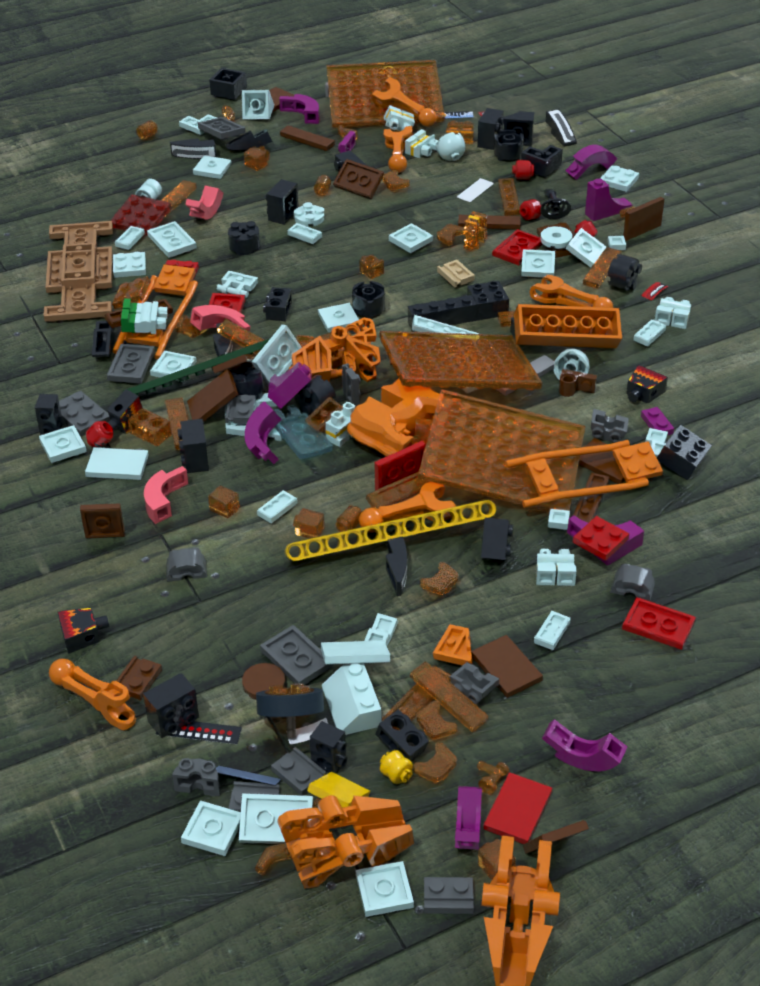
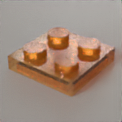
M148 276L137 278L129 283H122L112 302L114 309L123 307L124 298L131 299V303L143 301L151 283Z

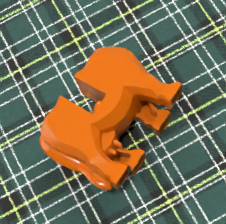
M398 378L391 385L381 387V402L369 396L365 403L356 406L350 415L347 432L359 443L374 448L385 456L394 454L420 441L426 444L424 440L415 441L413 436L419 431L434 438L435 442L440 444L449 436L450 423L440 422L435 414L446 417L447 420L451 421L461 413V400L445 399L439 393L434 392L422 380Z

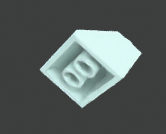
M364 663L342 665L322 684L335 727L345 731V735L377 728L379 723H381V707Z

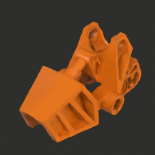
M364 317L347 325L345 328L336 326L331 331L330 339L323 340L321 336H318L292 354L293 366L298 362L302 365L305 364L311 370V377L320 375L322 380L330 382V379L342 376V369L337 370L336 368L349 364V368H352L366 382L375 379L377 376L375 366L379 365L381 360L379 347L371 345V342L376 341L377 336L373 320ZM354 331L356 335L350 336L347 332ZM372 357H375L377 361L373 362ZM369 370L373 375L366 376L363 371Z
M330 795L320 800L318 808L286 811L277 819L297 872L300 871L298 874L304 889L318 887L343 866L352 867L359 864L364 857V853L372 867L380 866L414 844L413 830L410 824L406 825L398 800L353 796L351 806L342 808L338 798ZM353 825L357 836L352 833H345L334 840L332 832L329 831L330 828Z
M502 836L498 872L490 884L484 883L481 906L494 908L493 918L484 917L496 986L531 985L539 960L553 926L544 925L545 914L558 916L560 892H554L549 879L551 841L539 840L537 869L528 866H512L514 837ZM508 899H511L509 922L514 923L512 931L510 927L505 926ZM530 901H532L533 911L531 930L526 929L525 932H523V925H528Z

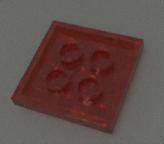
M130 195L110 221H112L113 228L126 231L130 226L144 229V235H148L147 230L156 228L172 206L170 202Z

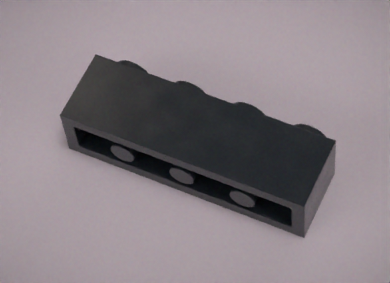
M465 295L458 298L408 306V324L412 330L414 315L448 325L473 322L477 320V303L472 295Z

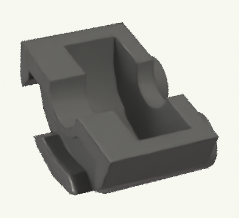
M593 409L591 421L592 436L604 441L619 442L627 433L629 418L619 415L610 418L606 416V412Z
M194 547L170 551L166 562L167 582L181 580L186 575L192 576L193 579L206 578V559L201 550Z
M622 564L620 569L616 571L610 593L624 595L627 592L635 594L636 598L651 601L655 585L652 571L649 568Z
M468 662L450 676L453 684L451 687L453 693L456 696L464 697L473 705H477L499 685V678L490 673L483 675L478 667Z
M184 758L179 762V765L172 774L176 792L191 793L192 790L199 788L204 791V795L220 796L218 772L214 762Z

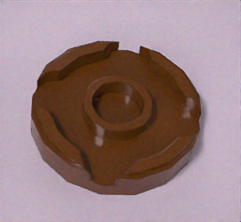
M256 664L245 671L242 677L243 690L249 694V697L256 699L257 692L284 688L285 675L281 668L274 664Z

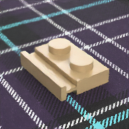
M458 260L448 262L443 267L437 266V272L454 287H457L458 284L463 285L475 280V275Z

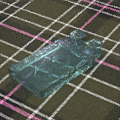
M295 405L287 407L288 411H290L286 414L287 418L279 409H274L276 414L282 419L274 428L300 460L333 450V444L306 413L301 414Z

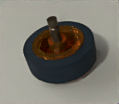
M303 683L291 684V688L283 687V685L269 686V690L256 693L257 714L267 717H286L287 738H296L295 716L311 715L324 711L323 689L304 686Z

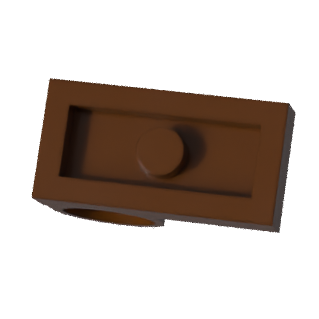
M562 369L559 382L560 395L570 397L576 393V390L595 393L597 375Z

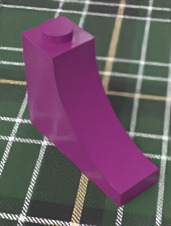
M601 178L588 182L585 215L592 221L632 209L633 204L624 197L611 198L609 185Z
M298 362L281 376L274 374L270 378L268 398L281 409L311 380L310 368Z
M575 515L568 519L567 533L574 537L588 522L577 518ZM631 520L615 525L630 533L629 540L606 561L596 556L607 566L642 546L644 530Z

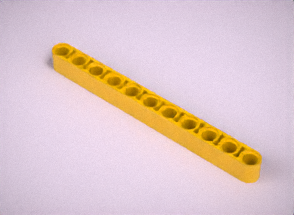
M489 500L478 501L297 541L286 546L285 555L288 559L297 561L383 542L392 538L410 536L490 518L495 514L496 506ZM483 504H487L489 507V512L486 515L481 511ZM465 508H468L471 513L468 519L462 515ZM446 512H449L452 516V520L449 523H446L443 518ZM428 516L433 519L431 527H427L424 523L425 518ZM409 520L414 523V529L410 532L405 527L406 522ZM390 524L395 527V533L392 536L386 532V528ZM369 529H374L376 532V537L373 540L367 537ZM351 533L357 536V541L353 545L348 542V535ZM332 537L338 541V545L334 549L328 545V541ZM313 541L319 545V549L315 553L309 550V544ZM292 546L299 548V555L297 557H292L289 554Z

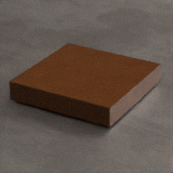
M120 503L80 505L85 538L125 537Z

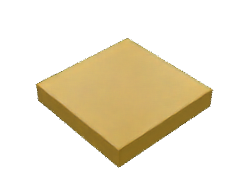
M333 772L311 782L307 790L321 799L330 795L336 796L342 808L351 806L353 796L369 797L370 790Z

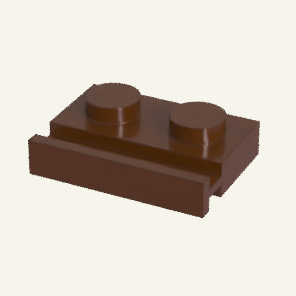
M134 656L116 681L127 687L130 697L142 700L143 693L149 690L161 673L162 665L146 659L140 660L137 656Z

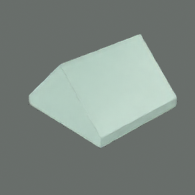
M242 90L243 119H270L274 108L270 91Z

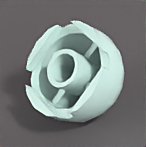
M451 132L445 134L439 139L438 145L436 143L438 154L446 161H456L465 152V141L460 133L455 134Z
M567 349L561 352L554 362V373L559 380L562 369L588 373L590 368L589 359L586 354L577 349Z

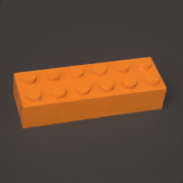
M518 304L514 313L516 345L617 348L622 340L619 308Z

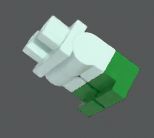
M124 298L121 332H151V334H156L157 329L166 330L167 307H158V302L155 301L153 303H131V299Z

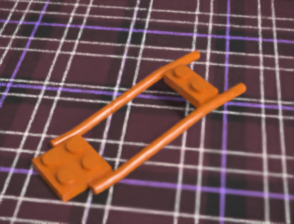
M163 265L159 277L152 275L138 303L146 302L153 290L159 293L182 295L185 297L165 332L160 329L156 330V334H151V332H120L112 350L114 354L117 353L120 344H123L125 340L127 343L158 347L154 357L157 360L160 358L174 328L197 288L198 282L193 280L195 268Z
M624 440L612 444L540 452L505 461L507 468L526 464V468L539 497L522 501L524 508L560 499L626 491L648 486L649 478L661 476L663 473L649 441L630 446L629 440ZM612 451L626 483L559 492L545 459Z

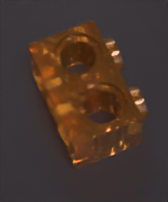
M144 408L128 419L130 434L157 447L172 435L169 420Z

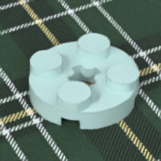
M310 202L304 203L303 206L294 210L295 222L309 227L308 224L317 226L324 221V208L312 205Z

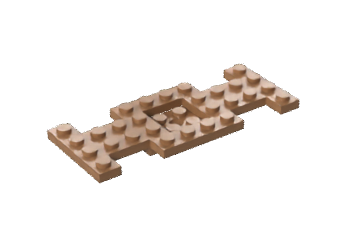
M112 221L50 225V239H65L63 250L48 251L46 293L62 292L61 305L44 306L45 322L96 317L105 318L106 313L112 312L111 301L95 302L96 289L112 288V246L97 247V236L113 234Z

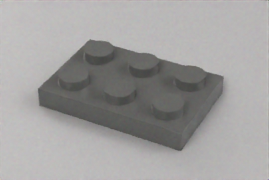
M223 117L198 122L199 129L218 137L220 140H226L228 137H239L240 134L246 133L245 127Z
M120 344L107 373V380L142 384L155 353L154 346Z
M81 390L59 401L63 421L69 427L74 425L80 436L85 435L94 422L106 421L108 423L110 421L108 413Z
M294 625L260 645V651L276 666L281 668L283 673L298 687L305 685L333 667V664H325L321 650Z

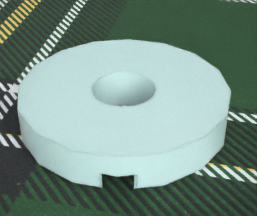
M548 227L541 232V242L547 247L565 248L572 240V233L563 227Z

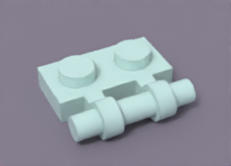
M228 271L221 279L222 285L218 284L216 289L223 294L245 295V298H247L249 295L248 291H252L258 284V277Z

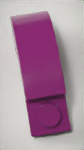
M294 94V97L280 96V111L302 113L306 124H319V104L315 99L301 94Z
M589 145L579 150L573 156L575 158L574 162L565 171L577 180L591 165L599 163L608 170L617 158L601 145Z
M265 401L254 410L248 419L245 427V442L258 459L261 457L265 461L269 459L275 464L279 459L268 448L267 437L270 431L282 419Z
M555 719L549 723L542 737L546 743L557 750L555 757L571 766L587 771H606L620 764L627 749V746L611 733L599 740H586L574 735Z
M458 787L455 848L479 850L482 787Z

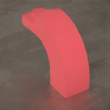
M204 186L200 201L186 200L185 205L190 208L189 216L205 220L211 219L217 212L224 193L219 188Z
M203 305L192 308L190 323L200 331L216 328L218 323L229 322L232 334L244 342L249 337L250 325L244 321L245 316L240 312L217 305Z
M183 466L167 474L161 470L154 474L145 485L144 499L146 511L149 518L155 524L172 516L170 501L166 496L188 484L187 470Z

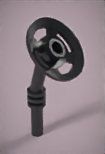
M545 189L544 193L549 200L541 205V214L549 219H560L567 216L571 211V204L565 199L557 198L556 191Z

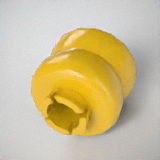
M394 750L382 756L380 772L387 776L392 783H406L413 775L412 761L405 758L400 751Z

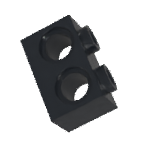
M272 287L270 293L267 294V303L263 305V313H266V320L286 321L292 304L291 288Z
M39 394L35 405V412L41 436L60 430L63 419L58 394Z
M399 709L379 723L375 734L390 751H400L405 758L411 761L426 750L429 742L425 733L418 730L412 724L410 718ZM408 742L413 743L415 746H410Z
M321 721L310 735L311 760L327 773L333 772L336 774L339 769L345 767L348 759L346 756L347 742L345 740V731Z

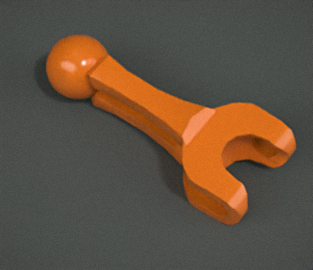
M388 77L385 80V86L388 91L381 92L376 90L371 94L372 101L381 108H388L390 105L412 113L423 126L430 127L437 120L436 112L433 109L424 108V106L405 96L401 92L399 81L392 77Z
M406 126L404 130L399 132H393L391 128L384 129L385 145L387 148L393 149L388 166L394 173H401L407 167V160L403 153L405 151V140L413 135L412 126Z
M553 275L544 276L541 284L536 283L530 288L531 298L542 303L614 308L609 298L598 297V295L579 291L564 283L561 278ZM535 289L542 291V295H538Z
M436 480L425 483L418 495L406 501L389 506H380L379 509L367 508L363 510L359 516V524L361 527L456 507L453 501L438 500L444 495L445 486L442 481ZM449 512L444 514V521L452 518ZM426 517L427 519L433 521L431 517ZM369 529L368 532L373 533L375 530Z
M58 659L51 664L49 668L51 681L83 697L96 710L100 711L111 725L120 730H127L136 723L134 711L125 703L130 699L127 687L117 681L107 683L98 680L84 672L80 667L75 666L68 659ZM78 682H81V683L85 684L86 686L90 687L91 689H89V688L83 686L82 684H80V683H78ZM122 714L129 719L120 720L119 716Z

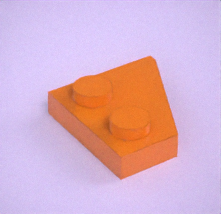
M450 624L433 651V658L459 665H464L466 662L472 664L469 628Z

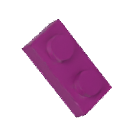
M349 131L343 141L339 143L338 151L340 153L352 150L356 145L355 131Z
M658 407L641 411V417L649 428L668 432L667 436L674 434V427Z

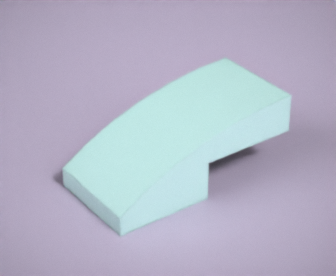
M378 613L372 629L369 628L364 641H385L386 646H388L398 624V619Z

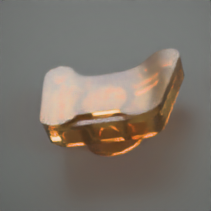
M398 170L386 173L382 179L389 190L406 188L410 185V180L398 177Z
M447 224L437 232V239L451 246L455 236L466 234V228Z
M183 315L175 327L176 332L191 338H195L208 330L200 331L190 323L191 318H188L187 315Z
M440 562L439 572L432 578H422L420 586L423 589L442 595L451 590V587L458 581L459 574L446 562Z
M438 701L431 702L417 713V722L423 728L424 733L434 740L457 732L456 723L446 722L438 714L440 710V703Z
M441 742L435 744L436 754L429 761L414 763V773L433 782H439L448 776L449 772L457 765V757Z

